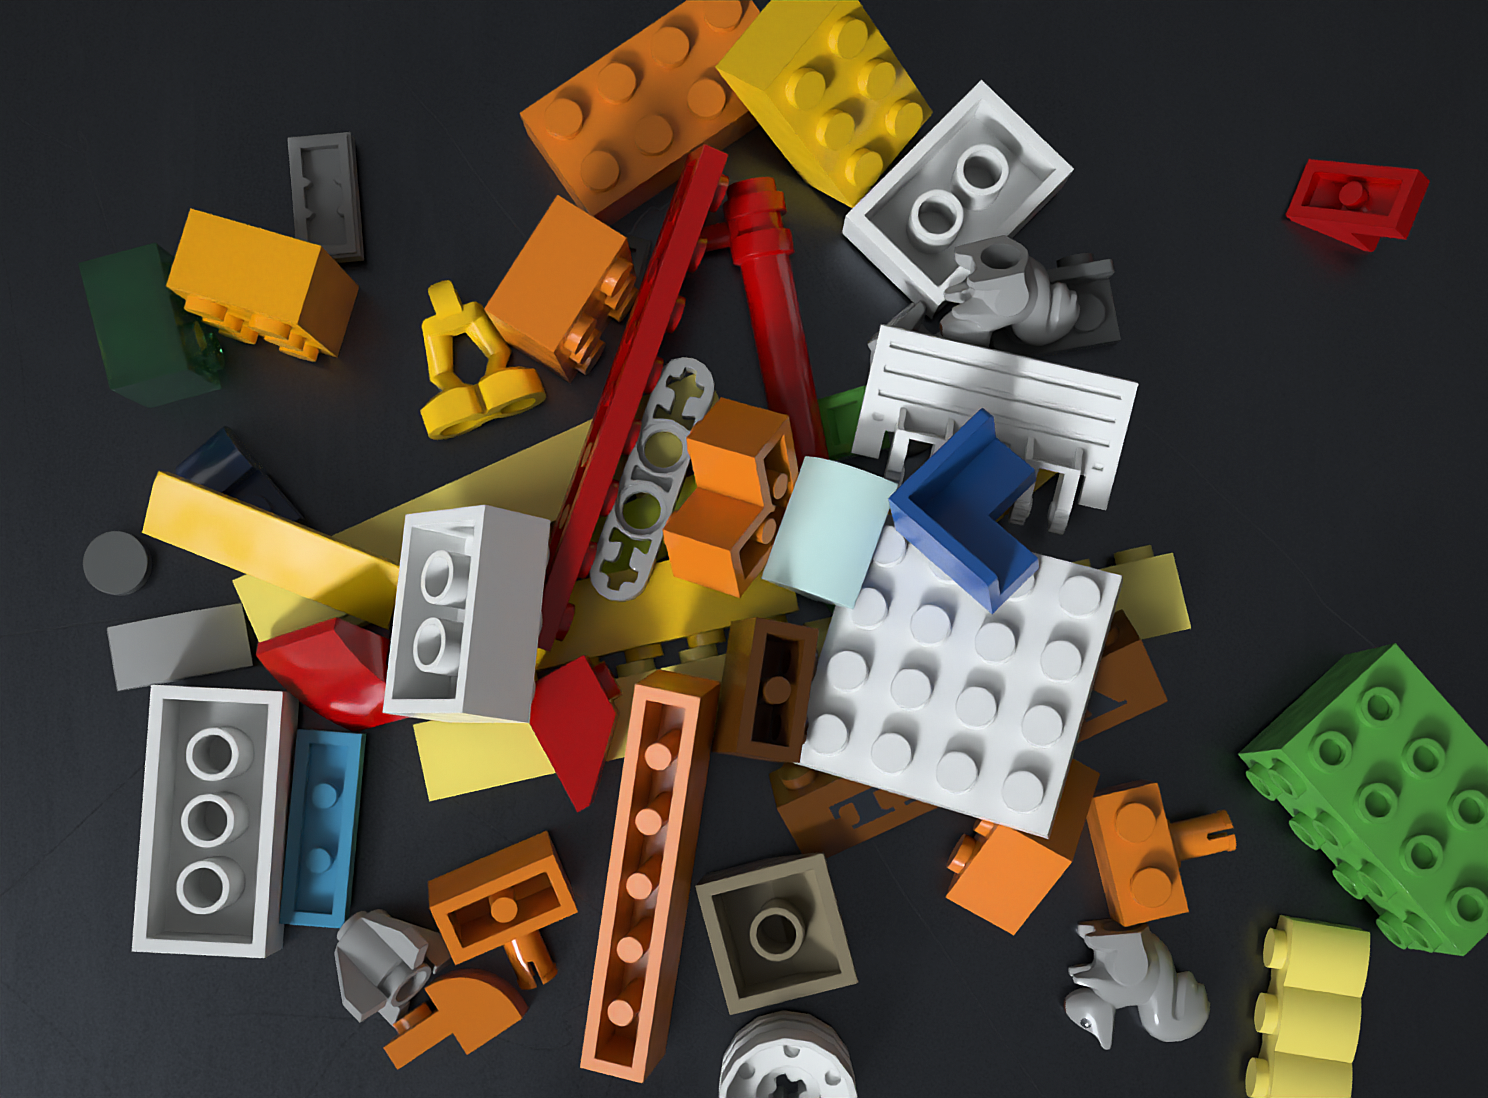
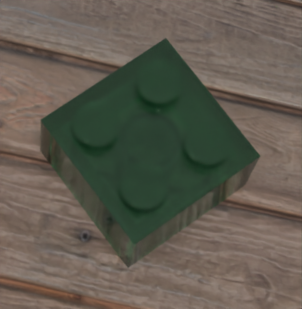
M156 242L78 263L110 390L147 408L222 389L217 371L225 368L224 355L215 333H207L206 325L201 321L202 316L184 310L186 300L166 287L175 257Z

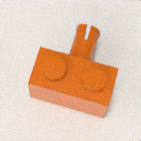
M1140 779L1095 790L1086 817L1110 917L1125 927L1189 912L1179 872L1181 861L1226 850L1228 852L1236 850L1235 834L1228 835L1227 832H1221L1207 836L1209 833L1233 828L1230 817L1225 809L1218 810L1216 813L1170 823L1165 816L1158 783Z
M544 831L428 881L429 908L455 965L503 945L521 989L537 988L533 977L535 973L530 962L534 963L543 985L556 976L558 972L557 966L550 957L539 929L577 913L578 909L571 884L548 831Z

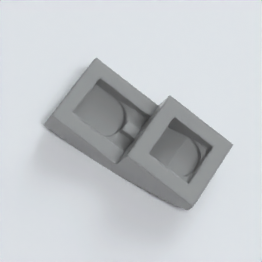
M242 603L157 617L107 628L117 691L182 681L185 678L253 666Z

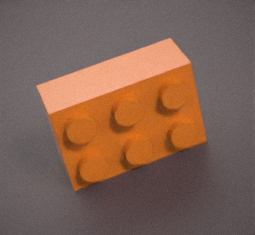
M557 195L484 308L505 342L570 384L578 371L587 375L605 348L606 343L599 339L612 318L619 322L625 318L639 292V289L634 287L636 273L627 237Z

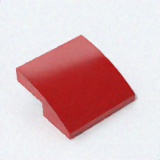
M334 617L258 643L256 656L270 674L301 703L343 728L356 732L409 718L407 716L383 713L388 670L386 660L390 640Z

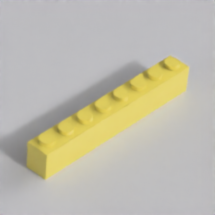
M695 374L667 386L675 391L676 401L670 415L662 408H658L654 419L674 420L688 431L692 429L695 420L683 419L682 413L689 397L701 398L704 393L703 390L696 386ZM716 391L714 392V399L711 408L719 400ZM647 394L641 398L635 414L636 418L642 420L650 395ZM593 419L339 532L332 537L400 563L406 514L489 505L551 520L550 539ZM670 432L656 433L646 443V458L656 467L666 468L673 466L682 455V442L676 435ZM621 454L613 479L620 482L629 455ZM641 492L635 495L637 499H641L650 494ZM248 574L232 580L259 642L334 617L359 627L370 624V622Z

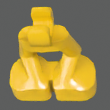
M450 280L435 283L428 288L436 315L423 320L422 330L429 378L433 384L442 390L432 397L420 410L429 438L433 440L453 438L470 432L487 421L525 412L546 399V393L536 369L520 366L506 368L512 350L485 312L482 304L475 301L463 305L459 293ZM465 332L488 358L485 375L475 385L463 383L453 372V337Z

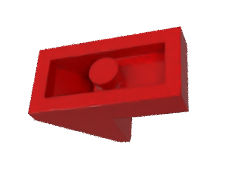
M1308 159L1286 216L1295 223L1363 251L1373 252L1377 247L1380 237L1407 240L1430 180L1419 169Z

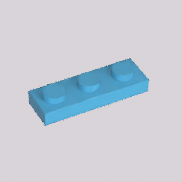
M314 729L297 730L279 924L341 928L349 919L366 734Z

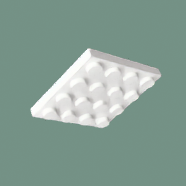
M887 515L854 609L835 606L819 657L816 675L811 683L807 711L809 720L807 739L805 744L802 745L800 763L795 764L1049 839L1122 588V575L1033 553L1038 557L1039 569L991 614L897 532L893 517Z

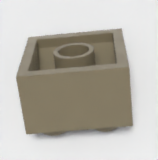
M824 851L767 858L705 874L695 886L730 1015L858 983L859 979Z

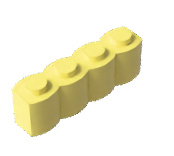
M1280 915L1276 929L1270 928L1264 942L1263 959L1265 966L1271 968V981L1268 992L1260 993L1255 1007V1029L1257 1032L1262 1033V1046L1259 1057H1252L1248 1063L1245 1082L1248 1097L1351 1098L1352 1062L1356 1053L1360 1032L1361 996L1365 987L1369 966L1370 932L1353 926Z

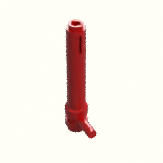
M772 177L750 178L728 186L726 191L728 201L722 205L725 222L702 227L700 234L707 237L705 252L730 247L733 264L741 267L768 410L789 416L798 472H800L805 456L829 460V454L790 256L795 253L791 230L784 228L782 216L787 213L784 193L777 191L775 179Z

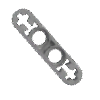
M686 357L674 359L662 368L660 378L650 395L645 409L637 442L629 454L622 473L616 501L606 518L598 540L596 556L589 574L592 585L598 593L611 601L626 602L633 600L643 593L649 583L664 541L662 529L666 525L669 516L675 510L691 465V457L688 454L686 440L690 431L674 420L654 419L658 408H662L671 415L676 395L674 390L667 387L670 380L681 381L686 372L696 375V386L704 391L701 398L689 397L682 413L683 419L695 420L694 426L711 409L715 392L713 377L705 364L696 359ZM670 432L676 435L682 442V455L673 466L666 468L656 467L646 458L645 446L649 438L654 434ZM641 492L649 493L656 497L660 503V517L650 528L635 529L628 525L624 519V504L634 494ZM615 529H618L633 540L651 541L647 554L634 547L629 566L638 572V578L635 583L623 582L619 591L609 588L611 578L602 572L606 561L616 563L619 560L624 547L622 542H611Z

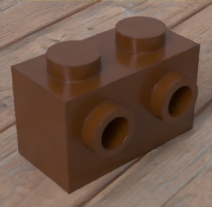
M758 617L731 621L711 752L771 762L800 763L802 745L806 742L809 727L807 711L811 683L814 680L818 666L817 642L819 629Z

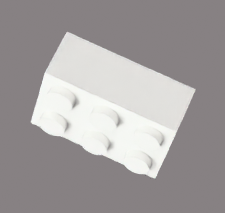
M981 80L846 215L842 233L912 302L916 304L922 301L927 308L926 315L932 320L949 302L945 300L943 295L945 289L961 282H966L967 276L970 275V270L963 268L955 261V247L1002 235L1012 239L1062 189L1074 168Z
M489 505L406 514L383 713L449 723L530 722L531 703L536 689L534 674L538 636L543 622L541 608L545 570L550 555L548 541L551 520Z

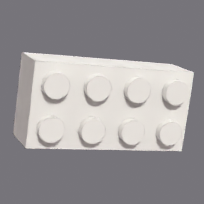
M151 685L132 951L266 958L283 948L284 924H279L299 710V700L290 692Z

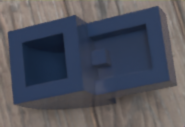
M223 426L175 467V471L180 477L301 524L305 521L304 517L268 477L270 474L231 428Z

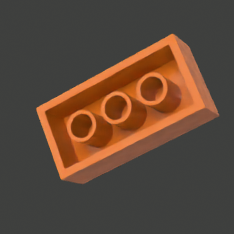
M686 0L520 112L527 134L581 210L607 226H611L679 180L689 153L704 144L721 151L760 125L715 68L761 13L752 0Z

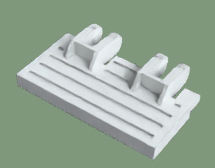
M880 324L851 453L878 459L885 431L894 432L884 478L897 483L898 489L902 485L905 468L903 465L910 439L933 444L931 457L981 408H984L994 416L996 438L1033 467L1036 472V478L1039 468L1060 473L1053 502H1051L1047 514L1048 532L1064 534L1080 475H1084L1077 503L1097 509H1107L1138 383L1115 376ZM1035 483L1010 506L1008 514L1009 523L1024 525L1025 519L1031 511Z

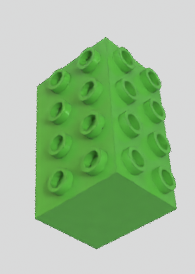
M1396 643L1346 654L1238 753L1240 758L1250 768L1246 771V776L1263 796L1272 801L1277 798L1292 815L1293 818L1289 821L1290 827L1306 845L1314 850L1321 848L1336 865L1332 873L1338 883L1355 898L1360 900L1365 898L1380 915L1376 919V924L1391 942L1402 949L1408 947L1409 949L1422 950L1429 953L1437 952L1464 956L1488 933V747Z

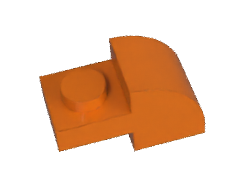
M480 969L450 971L435 978L424 988L436 1009L431 1011L427 1003L424 1002L392 1024L398 1034L383 1048L397 1070L452 1033L468 1055L521 1020L529 1007L519 992L509 982L496 974Z

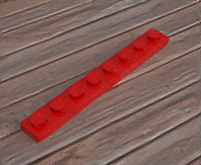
M706 144L689 153L548 542L550 555L545 570L541 608L543 622L537 648L548 652L551 651L554 640L563 641L570 629L575 613V605L568 601L577 577L585 579L593 565L597 552V542L591 541L593 531L599 516L607 517L616 501L620 485L618 480L613 479L621 454L628 456L637 442L642 420L636 418L635 414L643 393L650 395L660 378L664 359L658 357L657 353L664 333L672 334L681 319L686 299L678 294L686 272H695L702 260L707 245V237L700 234L708 211L713 213L717 211L728 188L729 176L722 174L729 154Z

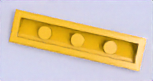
M158 471L153 483L142 533L382 628L389 629L394 617L400 563L173 473Z

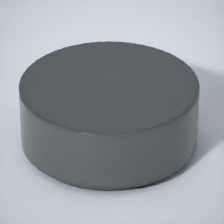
M111 531L99 535L89 544L83 558V569L87 580L97 590L111 595L124 596L138 591L145 585L152 571V557L145 543L136 536L121 531Z

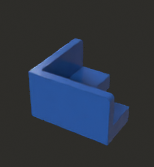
M981 408L888 498L895 529L991 614L1039 569L1038 557L996 522L1036 482L1035 469L996 438L994 416L984 408Z

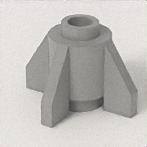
M381 909L369 913L360 911L351 916L338 931L337 939L339 942L334 953L342 1004L359 1023L378 1011L392 1025L406 1015L410 1004L408 1000L422 989L429 979L431 972L435 975L454 962L440 933L392 918L385 910Z

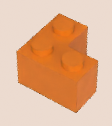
M721 397L704 418L695 423L690 434L686 437L687 450L691 457L697 488L679 510H675L669 516L662 531L674 577L741 598L768 561L799 472L789 416Z
M1072 758L1049 839L977 818L973 828L977 832L974 838L964 833L949 857L946 868L955 873L945 898L1015 935L1072 863L1100 773Z

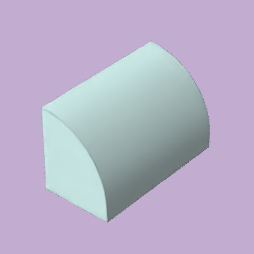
M805 456L761 579L815 601L854 609L890 509L888 498L896 491L898 484L852 466L827 459Z

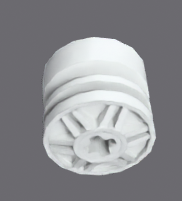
M783 1010L759 1016L736 1033L723 1055L719 1098H858L848 1048L832 1027L810 1014ZM786 1073L787 1078L791 1082L798 1081V1091L788 1094L783 1086L776 1087V1077Z

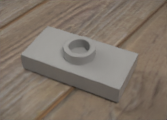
M351 132L288 138L295 239L322 246L337 263L364 261L355 138Z

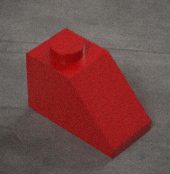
M582 655L535 681L536 689L531 703L529 722L577 812L588 807L595 800L620 714L614 700L623 696L622 690L607 663L602 661L594 666L588 655Z

